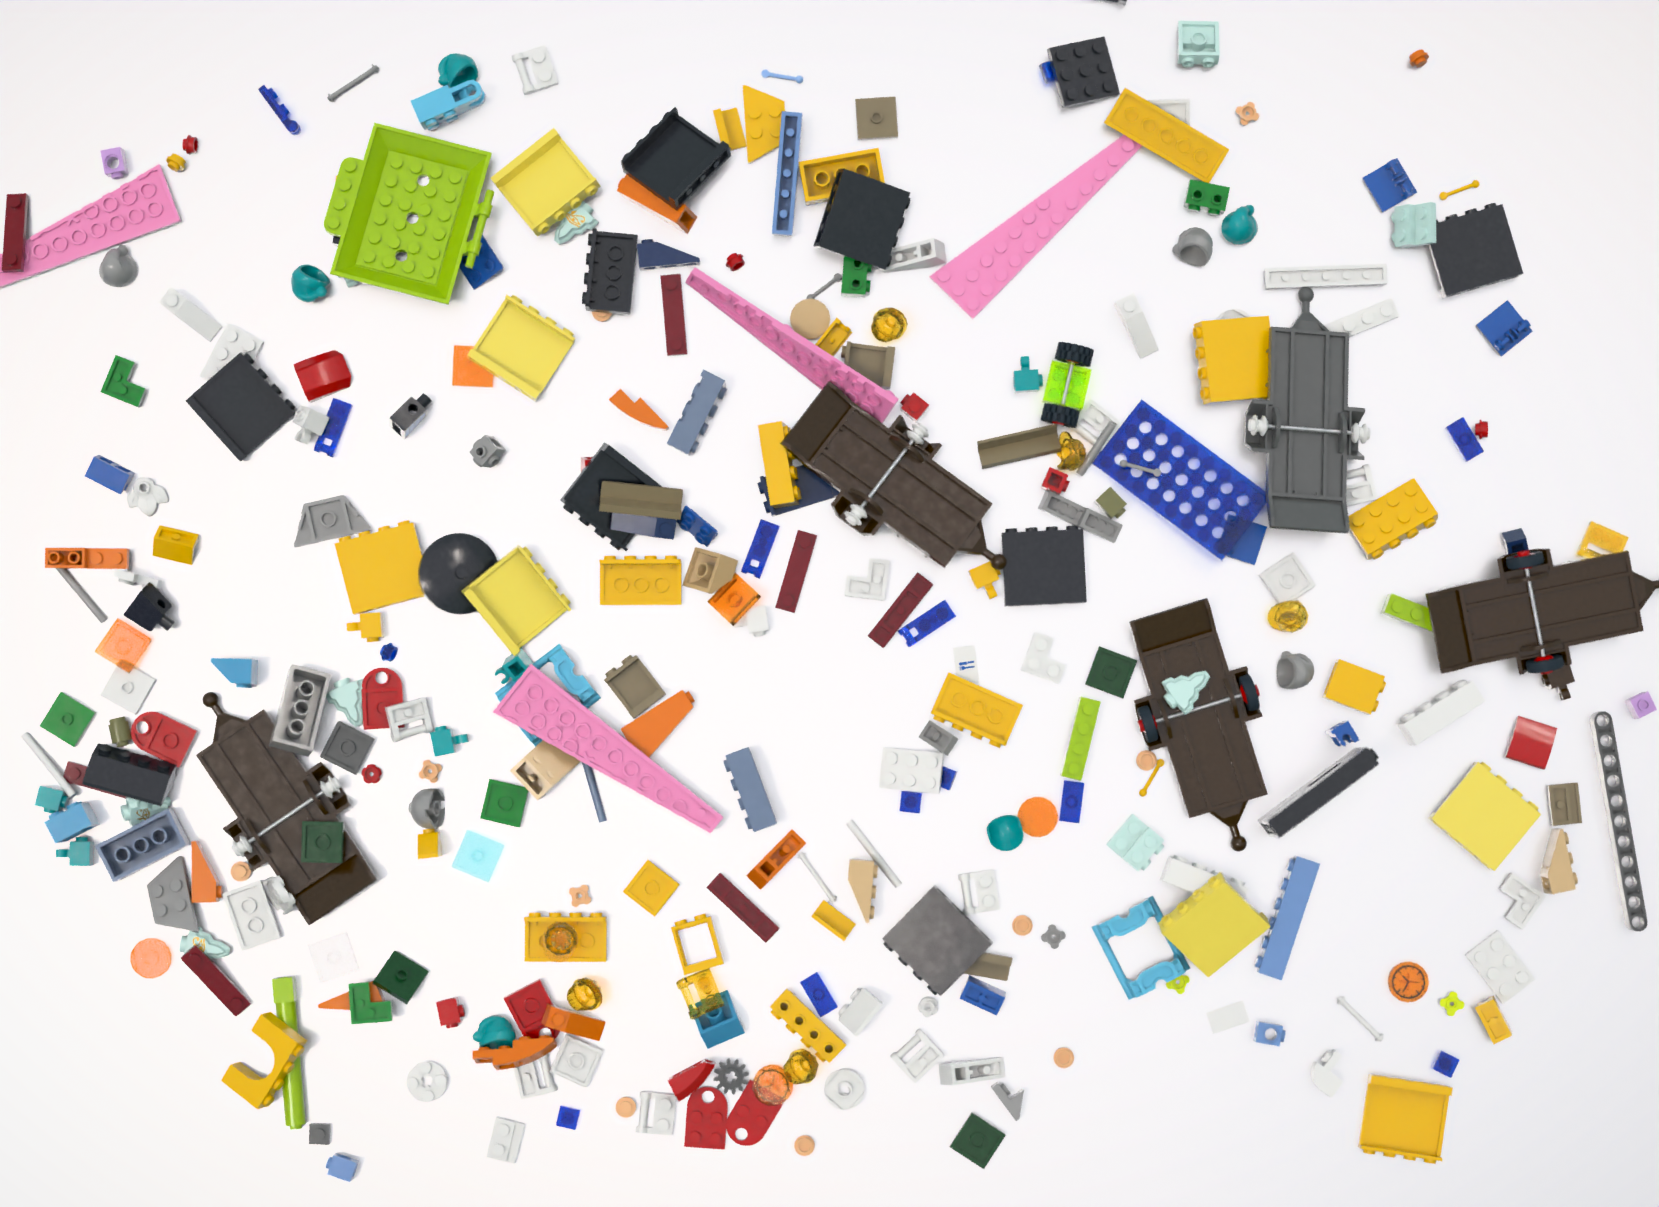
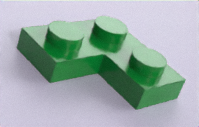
M115 355L100 392L139 408L147 389L128 382L136 363Z
M370 982L348 983L351 1025L393 1021L392 1000L371 1002Z

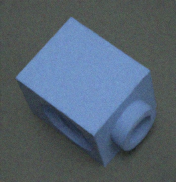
M1256 1020L1254 1042L1280 1046V1042H1284L1285 1030H1283L1282 1025ZM1269 1028L1275 1030V1036L1272 1039H1266L1265 1032Z
M335 1153L333 1157L329 1156L326 1163L327 1175L351 1182L359 1160Z

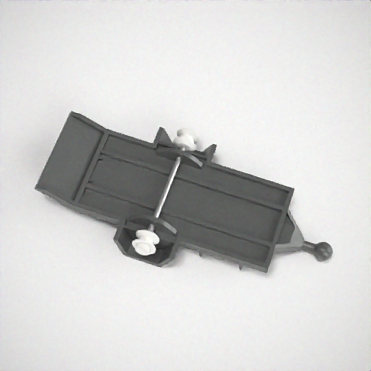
M1303 287L1298 292V299L1302 302V311L1290 328H1269V348L1266 350V353H1269L1268 382L1265 384V387H1268V400L1252 399L1245 413V446L1251 452L1266 453L1265 497L1270 528L1348 534L1349 517L1346 503L1347 459L1364 460V455L1358 451V439L1361 440L1362 444H1365L1370 439L1371 431L1367 424L1359 427V422L1365 413V408L1348 407L1349 333L1329 331L1310 313V302L1314 298V292L1309 287Z

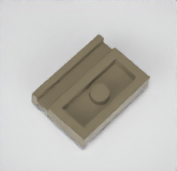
M1578 782L1547 785L1551 826L1582 823Z

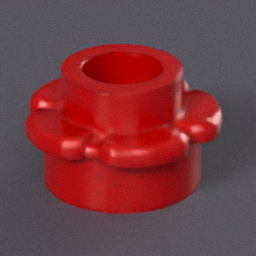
M188 135L187 138L183 139L182 148L187 154L197 153V137Z
M737 253L729 255L726 259V267L730 268L731 271L740 269L745 264L742 258L743 255H737Z
M1480 419L1479 423H1475V436H1479V439L1488 438V421Z
M369 764L366 768H363L361 775L365 783L376 784L379 782L382 772L376 765Z

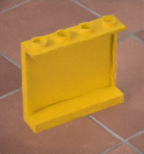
M1269 316L1209 320L1194 324L1195 356L1199 364L1197 374L1201 381L1200 397L1203 400V405L1214 402L1268 399V387H1265V384L1268 382L1269 353H1266V350L1269 348Z
M409 520L397 523L398 526L390 528V525L378 528V532L370 533V531L358 533L359 537L351 539L350 536L339 538L338 543H334L351 610L354 615L425 597L418 580V568L422 552L415 523H410Z
M1368 1074L1358 1147L1363 1149V1153L1375 1155V1152L1378 1151L1384 1152L1383 1156L1393 1158L1396 1157V1154L1404 1155L1403 1159L1416 1161V1157L1424 1158V1162L1436 1164V1160L1442 1161L1441 1150L1449 1096H1452L1453 1088L1446 1085Z

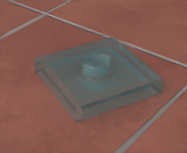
M467 829L451 867L489 883L505 845Z

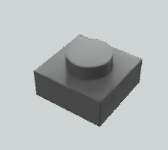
M310 1123L309 1144L330 1145L331 1124Z

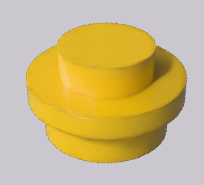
M172 153L171 156L166 158L167 166L173 171L178 172V170L183 171L185 169L186 161L181 156Z

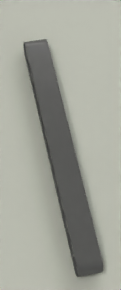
M1598 711L1591 715L1590 726L1626 927L1632 931L1640 932L1647 927L1648 920L1613 720L1608 712ZM1599 715H1603L1605 718V724L1603 726H1600L1597 723V717ZM1603 735H1606L1609 739V743L1606 746H1603L1600 742ZM1607 755L1612 758L1610 766H1606L1604 763V758ZM1610 775H1613L1616 779V783L1612 787L1607 782ZM1614 795L1619 798V804L1615 807L1611 804V798ZM1617 816H1621L1623 819V823L1619 827L1614 823ZM1620 836L1626 838V844L1623 847L1618 844ZM1624 856H1628L1630 859L1627 867H1624L1621 863ZM1628 876L1633 878V885L1631 887H1627L1625 884V879ZM1632 896L1637 899V904L1634 907L1629 905V899ZM1638 916L1640 918V925L1635 928L1632 925V920Z

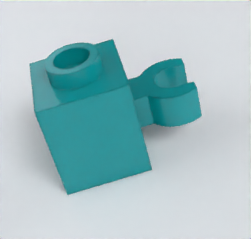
M1021 356V370L1013 372L1014 393L1038 392L1040 390L1039 386H1043L1042 374L1038 373V369L1030 370L1029 356Z
M521 647L520 652L515 656L511 654L505 658L502 667H499L494 675L497 676L500 673L505 675V678L501 680V684L507 683L510 677L516 682L534 662Z
M446 726L435 727V732H430L434 757L457 753L456 744L469 742L467 734L453 736L452 729H447Z
M76 837V841H69V849H56V858H69V866H94V841H88V837Z

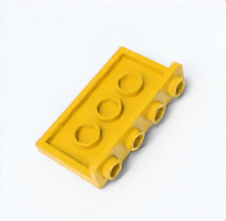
M1415 478L1349 515V529L1366 553L1367 559L1373 558L1375 560L1381 557L1387 549L1398 547L1404 539H1411L1418 535L1421 529H1428L1434 526L1438 519V513Z
M604 556V560H599L600 605H682V560L677 559V556H665V559H657V556H644V559H636V556H624V559H616V556Z
M948 672L931 710V714L934 715V720L944 723L945 720L953 723L951 727L962 732L965 728L971 731V736L980 740L982 737L990 740L989 744L1000 748L1001 745L1006 746L1023 705Z
M532 912L529 913V916L524 917V962H607V916H602V913H590V916H582V913H570V916H561V913L555 912L549 913V916H541V913Z

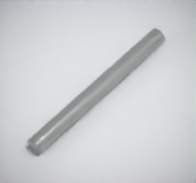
M55 568L101 624L105 622L107 617L67 569Z

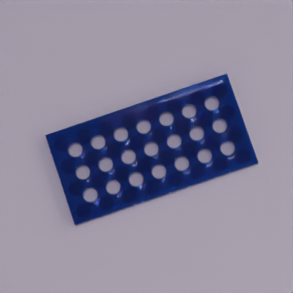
M1142 399L1092 462V465L1220 561L1224 560L1266 505V491ZM1142 423H1149L1151 425L1150 432H1141L1139 429ZM1165 435L1168 441L1164 445H1159L1156 443V437ZM1130 439L1138 440L1139 446L1136 449H1130L1127 446V442ZM1175 447H1181L1184 450L1181 457L1173 456L1172 450ZM1146 451H1153L1155 453V458L1152 461H1146L1143 458ZM1120 454L1124 455L1128 463L1153 470L1159 469L1162 463H1169L1171 471L1169 473L1161 472L1159 477L1143 471L1140 477H1134L1131 474L1132 468L1127 466L1123 468L1116 464L1115 457ZM1191 459H1197L1200 462V466L1197 469H1191L1188 466V462ZM1208 471H1213L1216 474V479L1212 482L1204 478L1205 473ZM1185 475L1188 479L1187 483L1182 486L1176 483L1177 476ZM1150 479L1158 480L1159 486L1156 489L1148 488L1147 482ZM1224 483H1229L1233 487L1229 494L1221 491V486ZM1195 487H1201L1204 490V494L1202 497L1196 498L1192 495V490ZM1166 491L1174 492L1175 499L1168 502L1163 498ZM1241 495H1245L1249 499V503L1245 506L1237 503V498ZM1212 499H1217L1220 502V507L1216 510H1212L1208 506L1209 501ZM1183 503L1191 505L1192 509L1187 514L1182 513L1179 509ZM1229 511L1234 512L1237 516L1233 522L1225 520L1224 516ZM1200 515H1204L1208 519L1207 524L1204 526H1199L1196 523V518ZM1214 528H1222L1224 535L1221 538H1215L1212 535Z

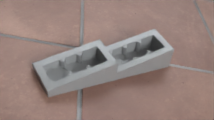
M1049 490L1045 491L1037 508L1072 525H1077L1079 528L1112 543L1116 542L1123 526L1108 517Z

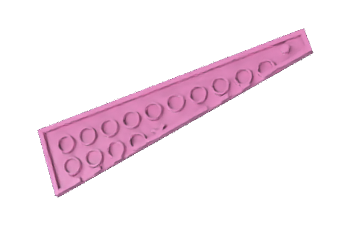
M1125 135L1121 136L937 270L929 278L969 317L974 319L1127 163L1142 145Z
M158 164L137 176L134 180L121 185L120 188L103 195L97 201L89 203L82 207L81 210L73 212L31 236L25 242L24 272L4 273L2 271L3 254L1 253L0 288L181 222L161 165Z
M694 268L689 274L685 283L822 390L827 382L830 381L852 402L883 424L899 400L893 392L884 390L793 331L789 325L782 324L699 269Z
M532 664L493 711V713L523 728L527 732L541 738L545 742L559 748L570 756L631 788L709 833L723 819L720 813Z

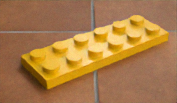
M1127 88L1123 89L1104 121L1108 126L1206 183H1210L1229 151L1227 147Z

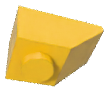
M423 829V834H418V859L443 856L440 832H435V829Z

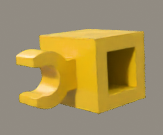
M990 561L968 571L976 590L984 587L989 599L998 596L992 583L999 580L998 575L1001 573L1000 570H996L991 566Z
M381 612L360 614V622L346 623L348 632L361 631V638L367 639V642H379V638L384 637L383 614Z

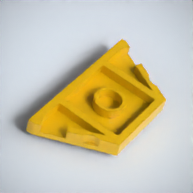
M743 85L748 164H751L756 159L779 147L782 111H785L783 100Z

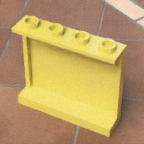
M554 128L491 177L495 186L537 237L540 234L546 233L554 223L563 220L569 211L578 208L583 200L588 196L594 195L598 188L601 187L597 179L592 176Z
M506 294L505 300L473 349L471 348L468 352L467 359L536 402L574 344V334L566 328L560 329L557 327V323L551 318H543L538 315L540 312L534 307L529 306L527 308L521 304L523 301L515 295L510 297Z
M519 545L461 590L514 656L520 652V648L560 615L567 610H571L568 606L571 603L564 594L559 595L555 590L558 588L556 583L551 578L547 580L543 575L546 572L539 562L535 564L531 560L533 555L526 546L522 548Z
M1474 762L1471 770L1438 810L1433 812L1428 819L1488 869L1495 871L1541 814L1537 811L1539 808L1531 801L1527 803L1521 798L1523 796L1522 793L1515 788L1511 790L1506 786L1507 781L1500 775L1494 776L1487 764L1484 762Z
M1221 872L1216 876H1212L1205 885L1195 890L1188 899L1179 903L1171 913L1163 916L1161 921L1158 922L1162 934L1208 978L1271 927L1267 917L1262 912L1258 913L1224 879Z

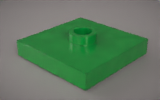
M60 691L39 727L72 747H76L96 712Z
M489 779L480 819L520 828L529 791L523 786Z

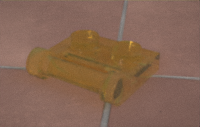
M1590 521L1576 554L1589 558L1602 555L1587 548L1588 543L1610 553L1621 552L1624 550L1629 537Z
M710 968L676 982L677 988L681 990L689 1009L688 1015L691 1020L725 1006ZM694 984L702 1006L696 1007L688 988L689 985Z

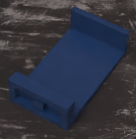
M804 465L797 467L798 479L795 480L796 486L800 487L802 499H799V505L774 508L770 506L766 476H760L761 482L757 483L760 494L765 493L767 501L763 502L766 513H771L772 517L835 498L840 492Z

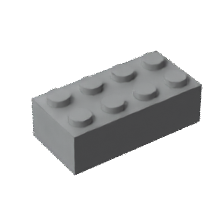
M291 664L287 672L269 743L270 747L309 757L313 751L331 674Z

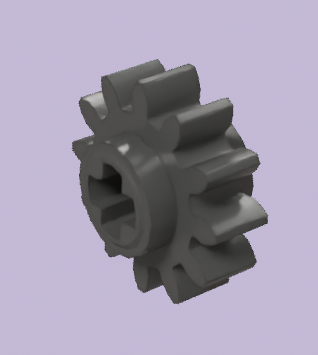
M728 1058L726 1065L723 1062H719L721 1070L714 1069V1072L719 1074V1076L714 1077L713 1081L720 1082L717 1085V1089L724 1087V1094L730 1089L732 1094L735 1095L736 1088L743 1091L741 1084H748L744 1077L748 1076L749 1072H743L746 1065L738 1066V1059L732 1064L730 1058ZM731 1071L735 1072L734 1076H737V1079H733L730 1082L727 1080L728 1077H726L725 1075L726 1073L730 1074Z

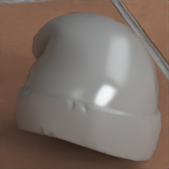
M1192 227L1180 234L1178 243L1173 246L1172 251L1187 264L1204 266L1212 256L1213 241L1207 231L1202 228Z
M120 245L117 249L108 251L99 266L100 278L111 287L126 286L136 277L137 265L134 259L127 254L126 246Z
M1284 651L1277 664V680L1280 687L1297 689L1308 685L1314 676L1312 661L1304 654H1291L1288 651Z

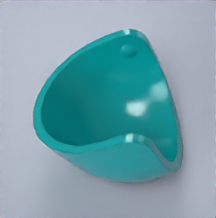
M1014 815L997 817L987 826L989 841L998 850L1011 851L1016 849L1023 841L1022 824L1020 819Z

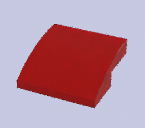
M1518 716L1515 721L1512 737L1509 740L1506 758L1545 770L1557 728Z

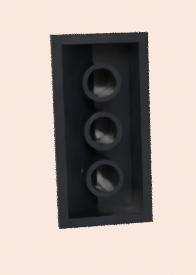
M98 743L91 754L82 784L162 806L174 784L177 765L168 761L154 759L147 755H140L128 750Z

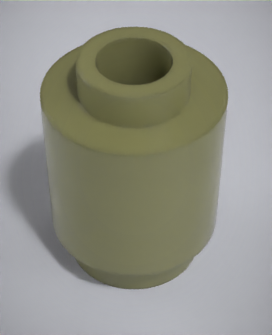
M125 716L110 719L108 728L112 744H116L117 747L129 745L128 741H131L132 737L129 723L126 721Z

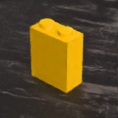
M1336 659L1322 698L1371 715L1378 707L1379 701L1376 700L1378 694L1382 693L1385 688V676L1341 659Z

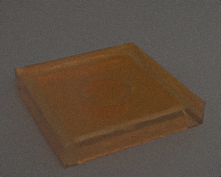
M454 345L452 386L493 388L494 375L467 359L468 352L474 346Z
M734 573L732 580L719 588L707 602L734 626L761 596L737 573Z
M117 618L95 649V653L130 674L152 642V639Z

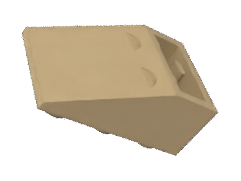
M543 740L523 757L510 772L538 801L581 761Z
M1553 828L1551 830L1540 870L1543 891L1547 894L1576 890L1575 885L1578 884L1577 875L1575 872H1572L1571 867L1573 857L1567 849L1569 838L1567 832H1564L1563 829Z
M849 858L848 881L865 922L869 923V919H874V906H871V898L875 899L876 886L872 884L873 878H877L878 865H874V860Z

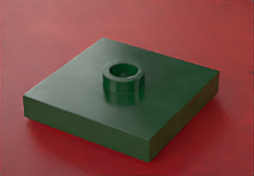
M1099 646L1085 685L1123 699L1137 660Z
M302 821L301 862L343 863L344 822Z
M394 950L372 984L407 1005L429 971Z
M971 1112L949 1147L982 1169H985L1006 1134Z

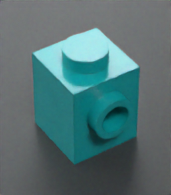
M39 785L34 805L43 807L44 812L52 814L66 808L69 797L66 796L67 794L64 790Z

